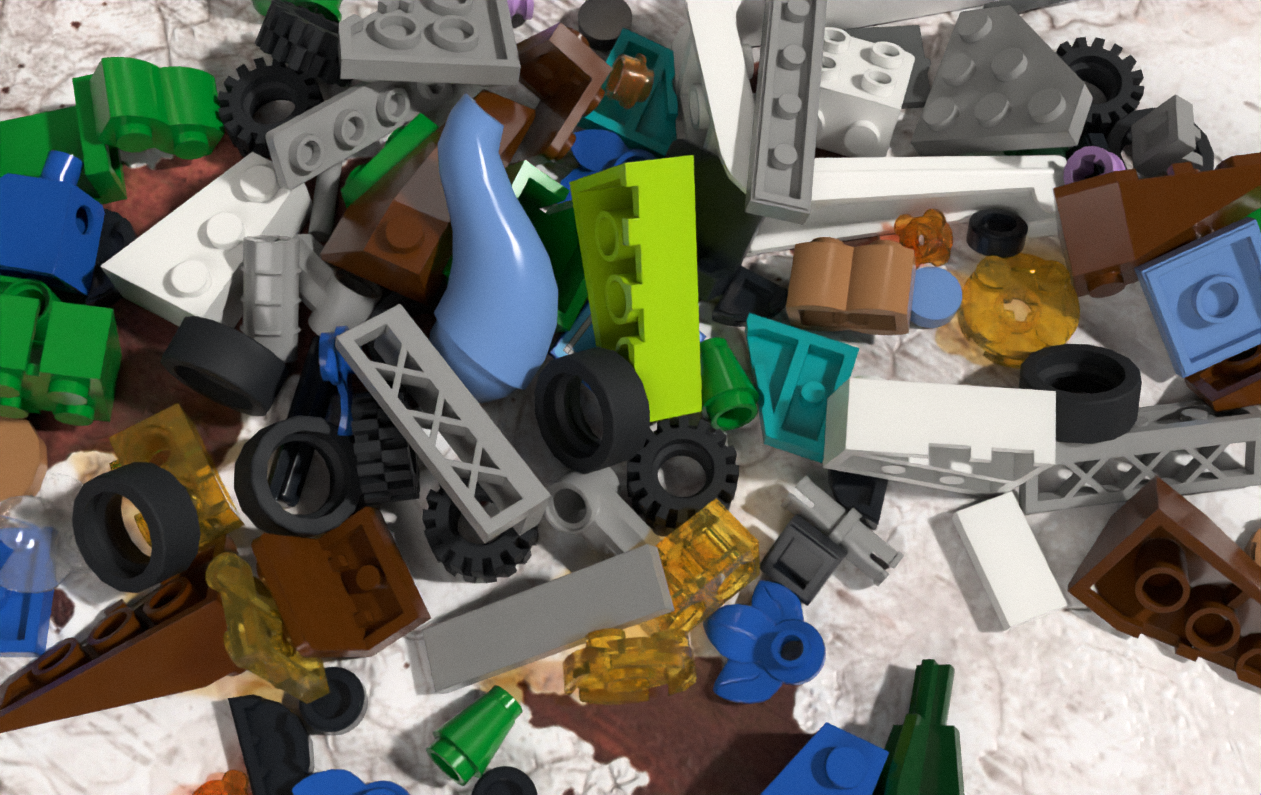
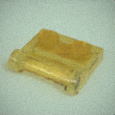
M224 552L216 556L206 570V582L209 587L220 593L222 597L227 631L224 633L223 640L231 660L238 667L247 669L271 683L275 688L282 689L306 704L329 694L322 658L303 657L289 644L283 634L281 626L283 619L273 596L261 580L253 575L249 563L233 552Z

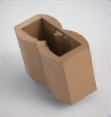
M818 237L811 242L795 244L786 303L790 325L800 329L824 332L852 330L872 335L908 334L916 275L914 250L905 248L900 243L892 240H876L870 243V245L852 247L845 245L842 241L835 238Z

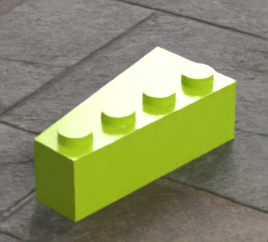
M694 155L623 163L569 182L596 347L614 350L632 365L643 382L649 402L650 422L702 412Z

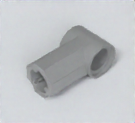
M295 234L293 238L300 240L299 267L302 270L299 273V298L312 311L308 319L311 329L320 336L323 332H335L336 326L346 325L350 330L369 320L383 295L381 287L374 282L323 261L320 253L324 247L311 234Z
M610 467L586 474L570 470L546 488L551 494V498L544 516L551 526L559 532L568 535L579 534L603 560L646 544L656 546L659 553L667 546L620 497L621 486L619 479Z

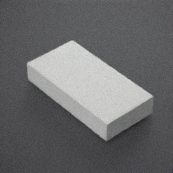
M1012 491L959 510L953 515L952 520L1005 632L1061 611L1068 605Z

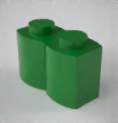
M106 57L101 59L89 81L97 140L106 145L131 153L156 148L165 153L176 155L181 159L193 160L210 155L225 134L223 122L218 111L220 104L218 102L215 77L205 71L182 66L159 68L150 62L136 58Z

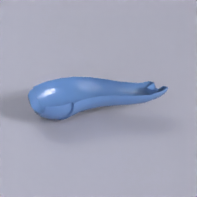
M465 93L452 108L438 142L439 175L453 231V261L447 289L434 312L437 320L430 331L429 341L477 402L486 403L505 398L517 389L525 390L545 361L557 326L558 287L550 257L529 217L515 196L500 158L499 147L504 126L485 112L475 100Z

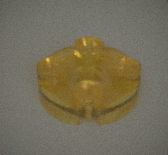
M1019 253L1008 258L988 256L982 259L962 288V302L957 310L961 332L968 342L972 337L976 345L985 350L983 353L984 357L995 364L1020 369V365L1031 353L1045 347L1066 344L1076 331L1080 318L1079 300L1074 287L1070 283L1071 277L1068 269L1058 261H1046L1043 258L1026 253ZM1013 299L1020 300L1029 306L1031 312L1027 314L1024 321L1015 320L1014 311L1004 309L1003 304L1011 303Z
M606 628L595 630L585 635L586 647L571 653L562 663L565 694L570 696L579 688L580 701L590 704L619 705L650 701L648 689L667 684L668 695L670 696L690 688L697 680L695 655L690 647L689 634L681 629H666L657 631L649 637L626 638L625 631L621 629Z

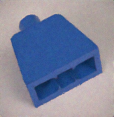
M51 150L47 155L39 178L7 173L0 177V275L36 279L42 281L53 290L88 296L105 211L102 204L77 187L84 167V163L80 159L61 151Z

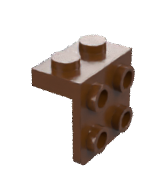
M561 22L516 44L521 65L519 82L538 97L540 102L534 109L536 117L508 166L526 160L536 167L549 161L555 163L562 159L576 140V135L572 131L581 117H586L598 106L605 94L601 86L613 68L590 49L588 40L580 32L566 27Z
M364 507L346 519L339 527L330 530L319 539L263 533L251 542V548L257 560L256 571L263 585L270 590L283 619L281 624L283 634L289 644L303 657H372L431 619L379 508Z

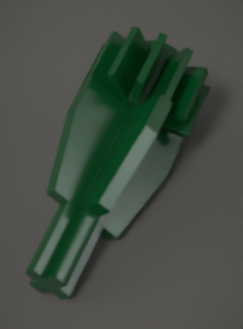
M923 659L921 665H916L909 713L906 714L903 725H893L884 747V750L888 751L889 754L872 795H965L960 732L954 725H947L955 673L954 667L950 664L939 665L934 659Z

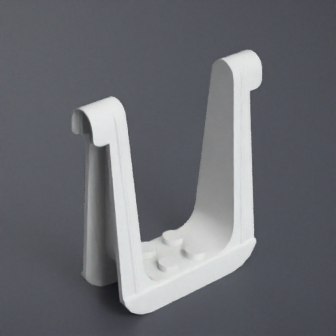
M685 0L688 22L680 27L672 43L671 50L674 52L675 65L673 80L686 139L719 156L728 178L746 194L756 93H752L749 80L753 77L754 59L751 47L761 45L765 0ZM827 0L825 27L839 29L859 28L981 6L996 0ZM1059 155L815 158L811 213L804 225L765 217L746 256L754 257L760 253L793 249L795 244L811 242L818 237H831L840 241L966 223L969 222L970 217L974 213L989 208L1005 209L1019 215L1028 225L1026 236L1028 238L1057 235L1053 188L1065 185L1063 176L1067 161L1065 157Z

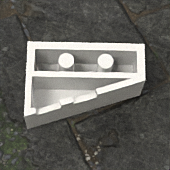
M251 152L100 267L122 297L177 326L181 325L185 317L199 316L234 328L243 315V302L240 300V297L243 295V271L240 269L243 266V238L258 235H276L293 238L295 234L301 232L310 219L313 203L305 183L292 190L281 187L273 162Z
M862 375L849 378L827 399L823 468L986 498H995L1006 494L1055 465L1056 391L884 380L877 376Z

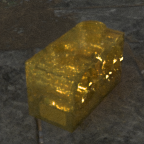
M179 403L109 437L110 443L118 457L117 460L109 463L111 470L132 462L149 463L156 453L163 450H171L168 460L160 467L171 472L186 488L191 500H196L195 508L201 532L199 547L245 525L195 424ZM141 512L134 515L135 522L145 541L152 548L149 528Z
M716 498L655 545L658 548L675 611L639 623L638 625L664 653L760 575L759 541Z

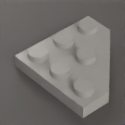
M378 0V10L365 18L353 14L338 23L340 79H358L364 82H377L380 80L407 81L426 85L456 83L476 84L482 87H493L496 85L518 86L521 65L507 0Z
M1010 5L962 11L955 24L913 134L911 144L920 156L1077 146L1093 97L1086 84Z

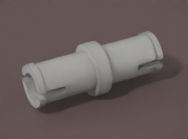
M805 475L795 488L812 501L814 507L809 508L791 492L783 501L781 507L790 511L794 516L798 514L848 552L845 558L872 579L876 586H879L888 577L889 573L870 558V554L875 553L893 569L904 555L893 549L859 521L862 514L855 508L848 512L814 484L811 478Z

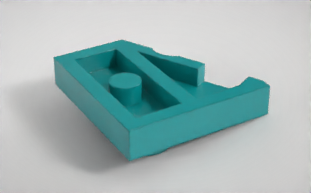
M623 27L606 61L613 69L601 86L605 94L598 106L586 117H581L576 126L584 130L597 129L614 132L622 139L628 149L645 150L653 154L657 159H662L665 157L671 143L677 140L676 119L678 116L677 94L673 90V79L675 76L674 52Z
M749 313L745 326V335L753 383L759 394L757 407L763 443L822 463L824 459L827 399L850 378L859 348Z

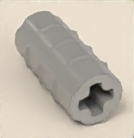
M276 235L247 236L243 238V266L240 267L243 271V295L240 297V300L243 302V325L240 327V330L243 334L271 350L284 363L295 362L298 360V333L301 331L298 327L299 303L302 301L299 298V273L302 272L299 267L300 240Z

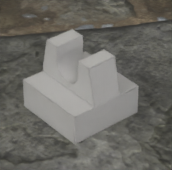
M1175 94L1131 125L1133 169H1136V172L1147 178H1152L1162 171H1167L1169 166L1174 163L1191 161L1194 169H1199L1203 166L1202 156L1193 152L1196 149L1195 143L1201 139V131L1194 126L1193 104Z

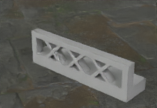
M401 304L336 336L335 347L484 543H487L511 527L520 536L540 523L551 494ZM375 339L374 348L386 364L370 361L360 349V346ZM385 380L393 382L392 389ZM400 383L406 388L423 412L406 409L398 398ZM422 428L431 430L429 437ZM438 431L462 462L445 459L436 448ZM460 477L469 479L467 487L460 479ZM477 482L501 511L492 518H490L474 497Z
M1203 400L1139 407L1137 421L1131 430L1114 440L1093 444L1066 443L1056 440L1055 465L1064 464L1074 473L1057 491L1038 493V475L1019 485V506L1025 514L1127 502L1156 475L1152 469L1170 451L1184 449L1194 458L1176 476L1160 478L1180 495L1261 485V410L1253 405L1215 412ZM1246 442L1245 468L1220 471L1212 464L1229 444ZM1203 447L1199 452L1194 449ZM1134 455H1143V456H1142L1140 459H1138V458H1136ZM1125 457L1134 464L1116 484L1100 485L1092 478L1110 458ZM1077 462H1084L1080 467L1075 464ZM1206 468L1210 471L1202 473ZM1146 475L1150 478L1148 480H1142ZM1085 483H1087V484L1090 485L1091 487H1083V486L1085 485Z

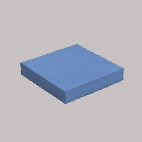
M1245 217L1134 268L1174 371L1180 377L1185 378L1261 344V231L1256 219Z

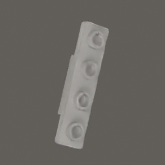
M362 81L268 131L265 139L279 185L292 190L392 133L398 127L411 122L419 113L425 114L446 102L453 96L451 83L426 85L407 81Z

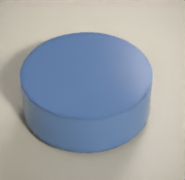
M920 268L916 270L910 321L925 328H938L946 325L953 319L961 305V286L950 272L942 268Z

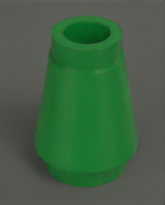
M715 337L702 341L700 343L701 415L705 419L710 420L711 426L716 430L727 431L740 428L757 416L758 409L756 404L759 400V394L733 351L729 348L726 339Z
M494 685L487 694H483L432 732L435 739L426 748V752L437 767L450 779L461 786H465L473 776L476 778L482 777L515 724V720L521 715L523 710L513 696L500 686Z

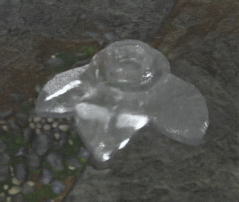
M49 472L42 482L39 497L28 495L15 496L0 502V540L7 547L14 550L0 570L1 587L20 593H42L57 588L71 573L86 574L93 572L86 564L80 550L70 546L71 538L74 536L72 525L74 500L83 486L81 481L69 475Z

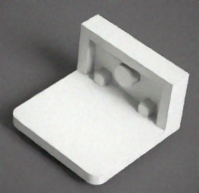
M825 27L816 148L852 158L886 157L901 111L915 57L894 43H873L851 37L842 29Z

